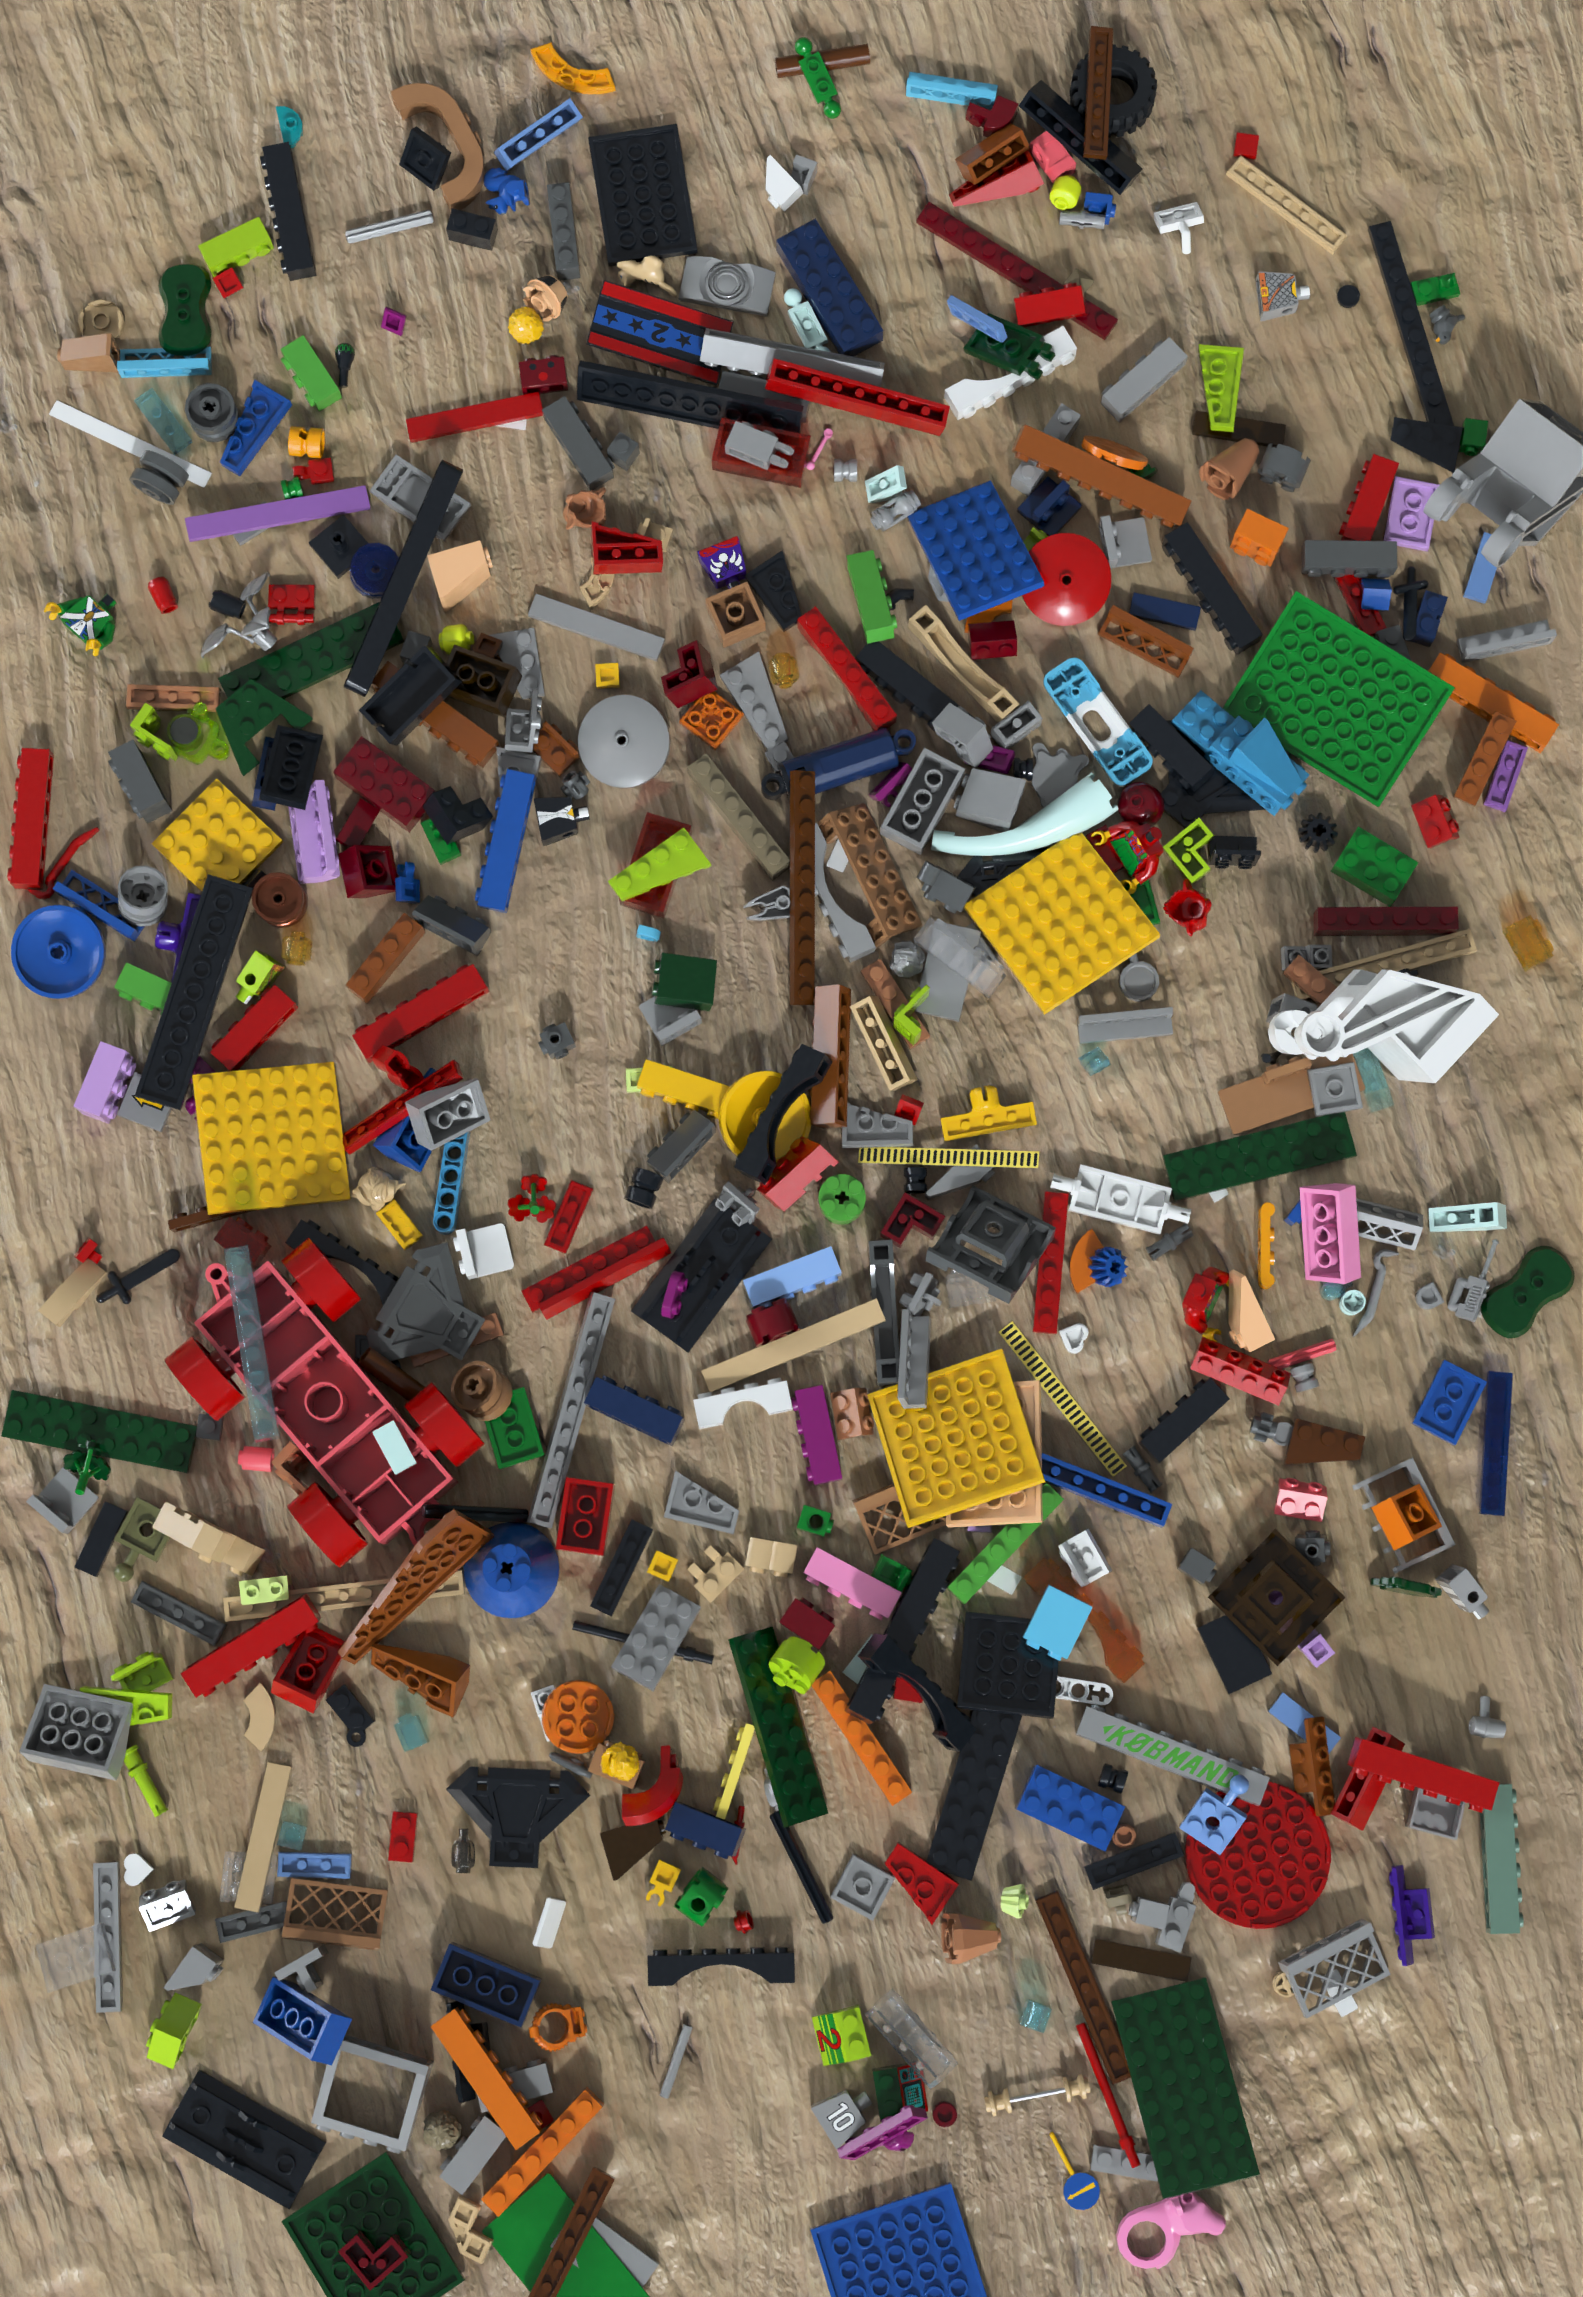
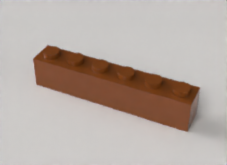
M387 661L373 679V692L376 693L400 669ZM444 701L418 725L421 726L423 724L429 729L428 732L438 740L442 738L448 742L446 745L455 753H458V751L466 755L465 759L473 766L478 764L484 768L497 751L496 747H500L497 739Z
M840 984L816 986L813 997L815 1009L812 1021L814 1028L812 1048L826 1054L832 1061V1064L822 1082L810 1088V1125L822 1129L847 1127L851 989Z

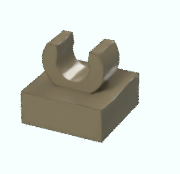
M1127 1884L1103 1889L1108 1907H1115L1117 1916L1127 1914L1125 1904L1133 1903Z

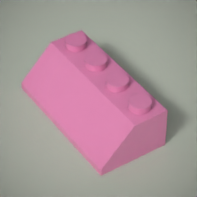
M1333 1183L1300 1187L1306 1280L1346 1284L1361 1278L1356 1186Z

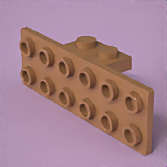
M1349 1054L1347 1057H1340L1336 1061H1330L1326 1056L1317 1057L1314 1060L1307 1057L1302 1059V1056H1297L1289 1059V1064L1280 1066L1279 1063L1266 1067L1267 1071L1260 1077L1219 1090L1218 1096L1232 1134L1236 1135L1314 1108L1307 1070L1354 1062L1360 1092L1364 1091L1365 1085L1353 1054Z

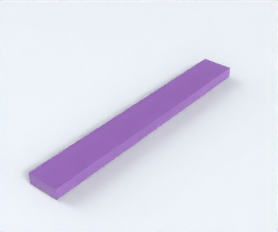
M366 485L187 517L185 518L189 542L370 510V503Z

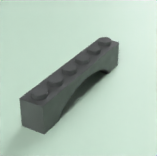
M869 1241L872 1300L878 1299L886 1319L885 1322L873 1326L877 1386L898 1384L900 1352L893 1241Z

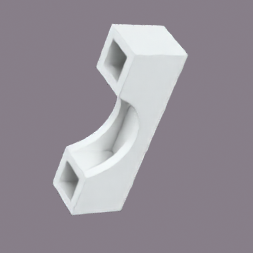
M775 1378L767 1380V1385L758 1386V1383L744 1385L745 1389L735 1391V1387L722 1389L719 1395L712 1396L711 1392L697 1395L698 1399L693 1401L699 1429L723 1425L727 1411L733 1405L742 1401H752L760 1404L769 1415L792 1411L787 1381Z

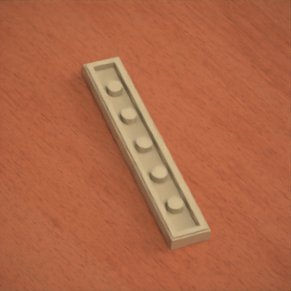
M1241 155L1227 171L1226 175L1332 255L1347 238V234Z
M267 1763L234 1908L260 1912L292 1767Z

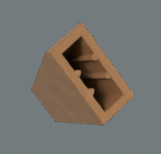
M110 333L62 340L61 348H58V362H61L64 370L119 373L117 361H120V349Z

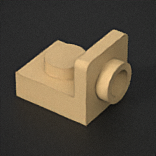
M646 517L644 524H639L637 534L661 540L662 551L666 553L673 529L652 523L651 518Z

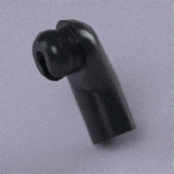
M895 588L885 596H890L892 609L890 610L896 608V603L899 600L913 601L914 589Z

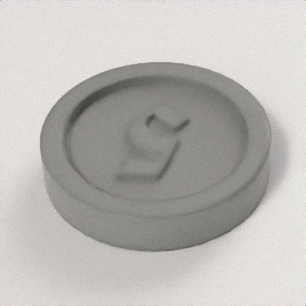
M1287 1422L1278 1423L1273 1441L1280 1446L1289 1445L1293 1426Z

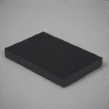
M1226 1615L1197 1628L1228 1694L1272 1674L1262 1651Z

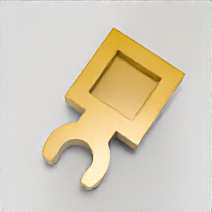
M659 1859L649 1881L655 1885V1888L647 1893L646 1900L649 1901L651 1895L658 1894L660 1896L658 1906H661L665 1900L664 1891L672 1892L681 1869Z

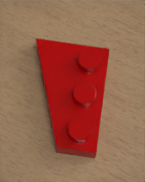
M898 1842L885 1861V1865L912 1897L915 1904L922 1910L931 1925H933L959 1883Z

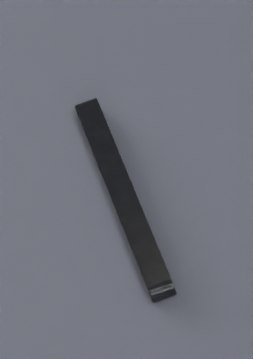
M443 459L432 479L345 681L344 688L363 697L367 695L463 473V469Z

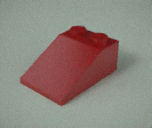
M319 1628L314 1629L308 1634L305 1631L300 1633L298 1640L294 1643L273 1679L271 1693L314 1714L342 1661L338 1651L345 1641Z

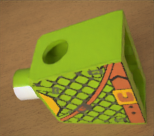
M255 950L236 980L242 987L235 997L244 1004H247L253 995L261 996L262 992L274 983L285 966L267 953Z

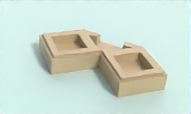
M460 2195L448 2220L451 2229L454 2231L460 2254L483 2264L493 2239L472 2229L482 2206Z

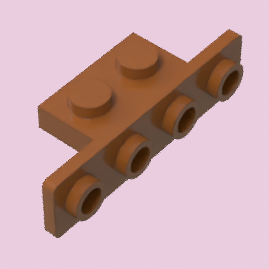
M1324 1717L1305 1718L1307 1743L1289 1744L1295 1792H1313L1316 1816L1331 1815L1335 1800Z

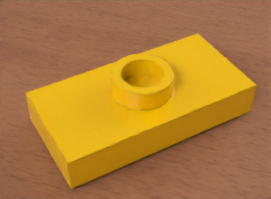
M395 1199L376 1212L377 1216L404 1250H407L424 1237Z

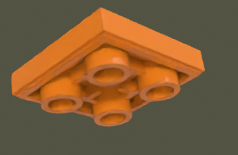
M713 691L697 699L679 720V723L716 751L743 718L744 713Z

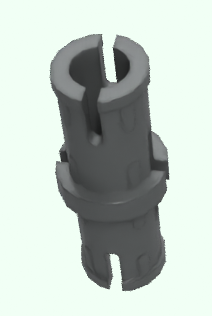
M1185 1223L1172 1233L1164 1234L1163 1238L1158 1242L1146 1247L1148 1254L1157 1249L1155 1253L1150 1255V1258L1155 1261L1169 1250L1174 1251L1177 1249V1245L1193 1237L1194 1235L1191 1230L1182 1235L1184 1231L1189 1229V1226Z
M1135 1446L1122 1454L1135 1470V1476L1141 1478L1150 1493L1162 1485V1482L1159 1481L1151 1470V1464L1145 1462Z

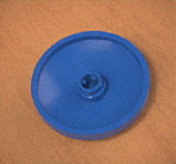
M63 905L46 906L29 914L16 929L11 944L12 964L21 982L36 994L54 999L74 997L89 989L100 976L106 958L105 941L97 924L84 912Z

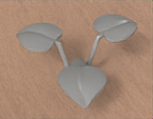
M269 572L255 578L241 593L240 599L242 601L247 600L255 614L252 620L245 625L241 632L228 627L227 623L216 628L203 644L201 650L202 658H204L207 652L218 646L228 633H234L248 640L251 644L255 642L264 651H267L275 644L277 637L268 630L270 628L269 616L271 609L266 607L258 612L252 602L253 595L260 591L267 577L270 576Z

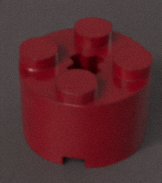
M786 1298L773 1302V1306L767 1309L765 1306L755 1308L751 1311V1314L746 1316V1323L756 1347L787 1335L786 1332L791 1331L794 1333L800 1330L790 1302H787Z

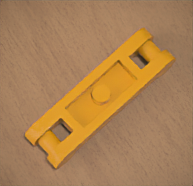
M1269 1202L1264 1203L1258 1210V1286L1263 1290L1269 1289L1275 1282L1274 1276L1270 1273V1265H1274V1251H1270V1242H1274V1227H1270V1217L1274 1214L1275 1207Z

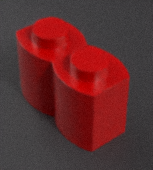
M382 1045L372 1056L376 1067L386 1072L390 1081L400 1088L409 1090L424 1080L422 1073L416 1067L409 1065L406 1056L395 1049Z

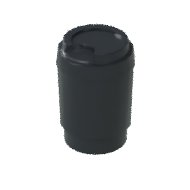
M214 590L212 593L213 598L209 602L210 609L226 616L240 619L244 613L246 602L222 590Z

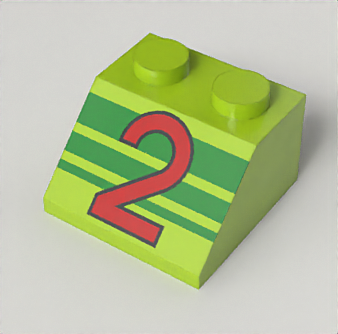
M859 2005L812 2017L824 2066L846 2063L871 2056Z

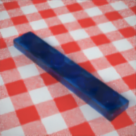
M1487 1372L1479 1514L1505 1516L1513 1373Z

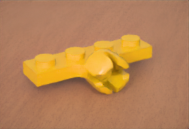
M984 1086L986 1100H983L981 1087L973 1088L969 1093L972 1106L969 1113L940 1118L944 1141L1037 1125L1033 1102L1001 1106L995 1086Z

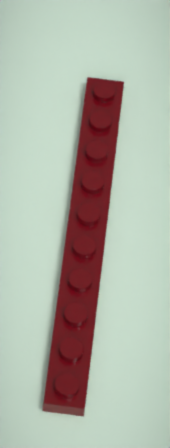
M931 202L927 203L916 220V223L1026 292L1032 291L1034 295L1042 293L1041 290L1044 288L1055 287V290L1064 289V285ZM1085 299L1088 315L1071 318V320L1106 340L1116 326L1118 319Z

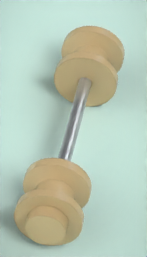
M1078 2074L1077 2080L1069 2081L1067 2077H1062L1063 2088L1009 2098L1007 2088H1004L1002 2094L994 2095L992 2091H988V2097H984L986 2112H992V2116H996L998 2110L1005 2109L1009 2114L1012 2113L1010 2104L1012 2102L1064 2092L1067 2102H1071L1072 2096L1080 2095L1082 2099H1087L1086 2093H1091L1088 2078H1083L1082 2074Z

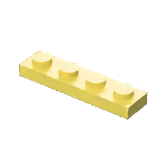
M746 1723L745 1728L740 1726L736 1738L737 1741H740L737 1751L732 1750L728 1764L732 1765L730 1774L725 1773L721 1787L725 1788L722 1797L717 1796L713 1808L714 1811H717L716 1817L726 1819L755 1731L754 1725Z

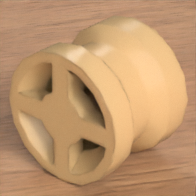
M1280 1971L1276 1973L1272 1979L1274 1991L1283 1997L1293 1996L1294 1993L1285 1972ZM1294 1976L1295 1981H1296L1297 1985L1299 1986L1298 1980H1297L1296 1976Z

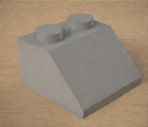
M202 1943L192 1946L164 1986V1989L169 1991L201 1985L208 1981L211 1982L213 1979L216 1980L223 1970L221 1964L224 1959Z

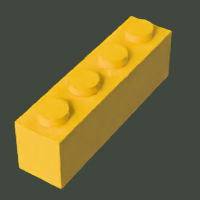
M647 1059L637 1083V1088L641 1089L640 1094L654 1098V1095L663 1097L662 1101L676 1105L678 1102L684 1104L685 1108L690 1111L696 1110L698 1112L700 1109L708 1112L707 1116L719 1119L722 1099L730 1086Z

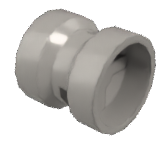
M834 459V482H841L843 478L848 479L850 482H857V459H850L846 462H843L842 459Z
M1313 1363L1290 1369L1291 1376L1296 1381L1295 1389L1297 1393L1319 1386L1318 1379L1313 1376L1315 1370Z

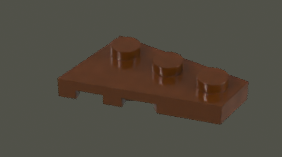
M1295 1418L1284 1465L1360 1460L1365 1436Z

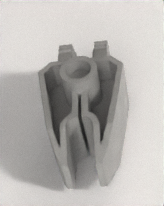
M783 885L747 902L743 908L757 905L763 909H761L759 914L746 917V919L750 921H767L790 918V889Z

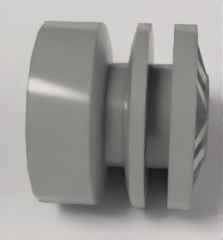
M146 865L128 869L120 877L118 883L119 912L126 921L136 926H151L159 922L167 910L168 888L166 879L157 869Z

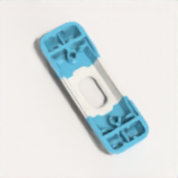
M1069 658L1045 675L1043 680L1045 689L1115 784L1125 786L1151 768L1153 763L1151 754L1136 733L1130 729L1082 660ZM1094 710L1099 713L1110 728L1111 735L1108 739L1098 741L1094 738L1083 722V715L1086 712Z

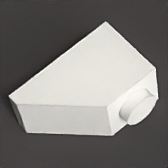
M769 155L766 167V191L769 195L767 200L775 209L780 207L785 212L804 192L801 186Z

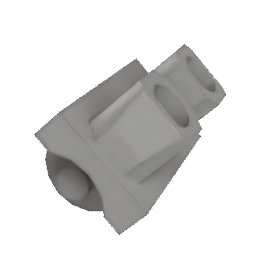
M729 1181L723 1186L721 1194L715 1203V1206L721 1211H726L731 1207L735 1211L731 1218L738 1226L746 1222L752 1224L760 1210L756 1206L757 1201L752 1198L755 1193L752 1188L744 1191L741 1187H734Z
M915 1272L910 1280V1284L918 1288L915 1295L913 1296L905 1292L899 1302L909 1309L913 1316H921L923 1310L930 1311L933 1304L936 1306L941 1305L942 1301L937 1299L940 1290L935 1288L939 1281L928 1272L925 1275Z

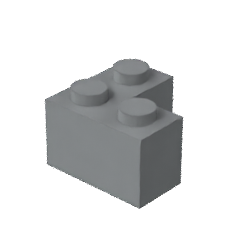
M949 703L932 722L936 734L952 744L958 757L974 768H977L994 749L990 741L991 736L987 733L984 721L978 717H971L961 706L956 707Z

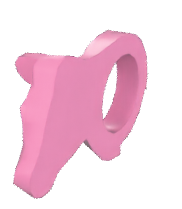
M1195 2192L1138 2207L1122 2218L1116 2234L1118 2249L1122 2256L1134 2266L1144 2269L1153 2267L1159 2269L1168 2264L1174 2257L1181 2235L1199 2233L1219 2235L1226 2228V2219L1223 2215L1212 2209ZM1139 2222H1154L1165 2233L1163 2248L1152 2257L1137 2256L1127 2245L1129 2231Z

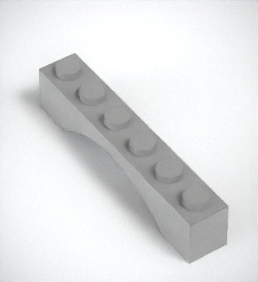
M815 823V896L818 895L821 904H819V908L823 916H828L831 922L828 926L834 938L838 937L841 943L838 948L842 957H847L851 963L875 952L876 946L867 927L844 913L828 890L823 869L827 843L818 824Z

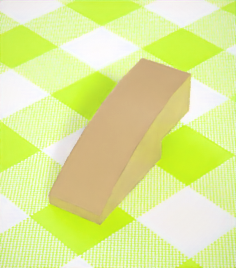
M88 1258L56 1289L38 1311L56 1326L61 1327L75 1309L78 1310L106 1276L107 1272Z

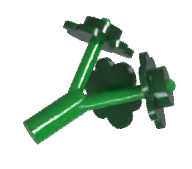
M86 1440L85 1445L78 1444L79 1447L87 1448L88 1452L75 1450L63 1458L65 1463L64 1469H70L71 1472H78L80 1475L75 1489V1493L78 1495H84L91 1476H94L97 1480H107L109 1478L108 1474L111 1473V1468L104 1458L92 1456L93 1450L104 1452V1449L99 1448L100 1443H96L95 1440Z

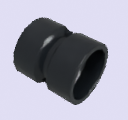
M636 1167L632 1175L634 1185L628 1186L624 1199L635 1205L653 1209L657 1198L654 1191H659L664 1178L651 1171Z

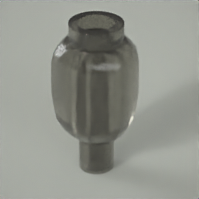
M459 1829V1839L452 1846L451 1864L456 1868V1873L460 1874L470 1873L471 1868L475 1864V1847L469 1839V1829Z

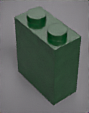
M661 953L659 960H655L653 973L657 974V981L653 982L651 996H655L654 1004L710 1011L714 1000L717 960Z

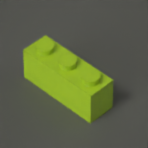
M260 217L198 245L213 277L231 267L244 266L251 259L257 256H265L270 250L274 249Z

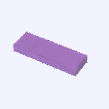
M1507 740L1500 754L1483 805L1506 812L1528 749L1527 746Z

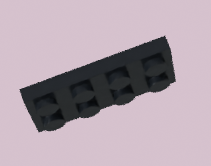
M277 725L259 800L302 810L306 809L323 735Z

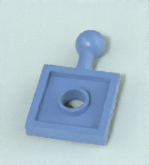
M1235 1775L1231 1778L1230 1790L1224 1798L1206 1788L1179 1827L1219 1855H1221L1247 1818V1814L1232 1805L1236 1797L1246 1793L1249 1788V1781L1243 1775ZM1216 1817L1220 1824L1218 1826H1211L1208 1824L1207 1818Z

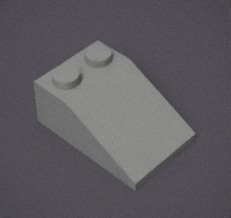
M477 1078L430 1090L405 1102L417 1143L431 1151L490 1121L481 1086Z

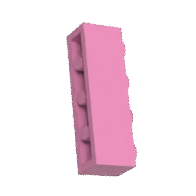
M818 1547L803 1574L807 1575L805 1580L816 1586H819L820 1583L828 1587L827 1592L838 1598L841 1594L850 1598L848 1603L861 1609L862 1605L871 1610L869 1614L881 1621L883 1617L889 1618L902 1593Z

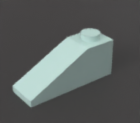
M1492 1202L1429 1208L1430 1232L1507 1229L1506 1205Z

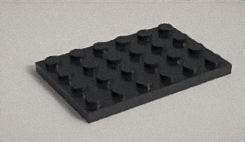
M677 124L588 137L608 266H617L618 262L629 260L642 262L644 257L656 256L663 259L698 253Z

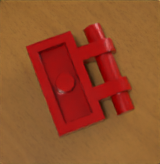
M269 584L268 607L270 609H277L276 614H270L269 623H277V625H285V623H297L298 625L314 623V614H306V609H315V585ZM285 609H298L297 614H285Z

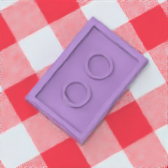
M1395 476L1383 541H1397V546L1428 552L1434 519L1427 516L1423 511L1427 501L1440 484Z

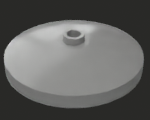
M616 695L600 701L586 714L579 729L578 750L584 766L597 780L612 787L633 788L647 783L661 771L670 751V732L664 717L652 704L636 696ZM621 736L626 738V742L623 745L619 744Z

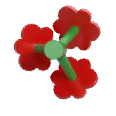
M538 1174L523 1176L521 1178V1189L527 1190L531 1194V1201L528 1198H523L521 1194H517L515 1198L512 1197L508 1200V1207L510 1208L508 1214L514 1216L517 1222H521L531 1212V1215L536 1217L538 1222L545 1223L548 1218L554 1217L553 1210L556 1208L555 1201L549 1200L547 1196L544 1195L540 1199L536 1198L538 1191L545 1190L547 1179L539 1177Z

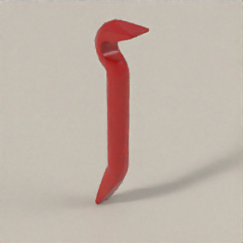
M96 827L72 840L46 877L45 884L48 886V889L45 892L28 889V891L38 899L52 897L54 894V882L77 849L99 832V828Z

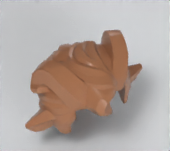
M605 487L596 491L581 490L578 493L567 495V506L563 511V517L567 522V530L572 529L574 526L590 528L592 521L599 523L598 525H604L606 521V504L602 497L606 492Z

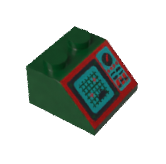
M920 2061L872 2069L880 2122L888 2116H895L900 2113V2109L908 2105H914V2107L923 2108L926 2112L928 2111Z

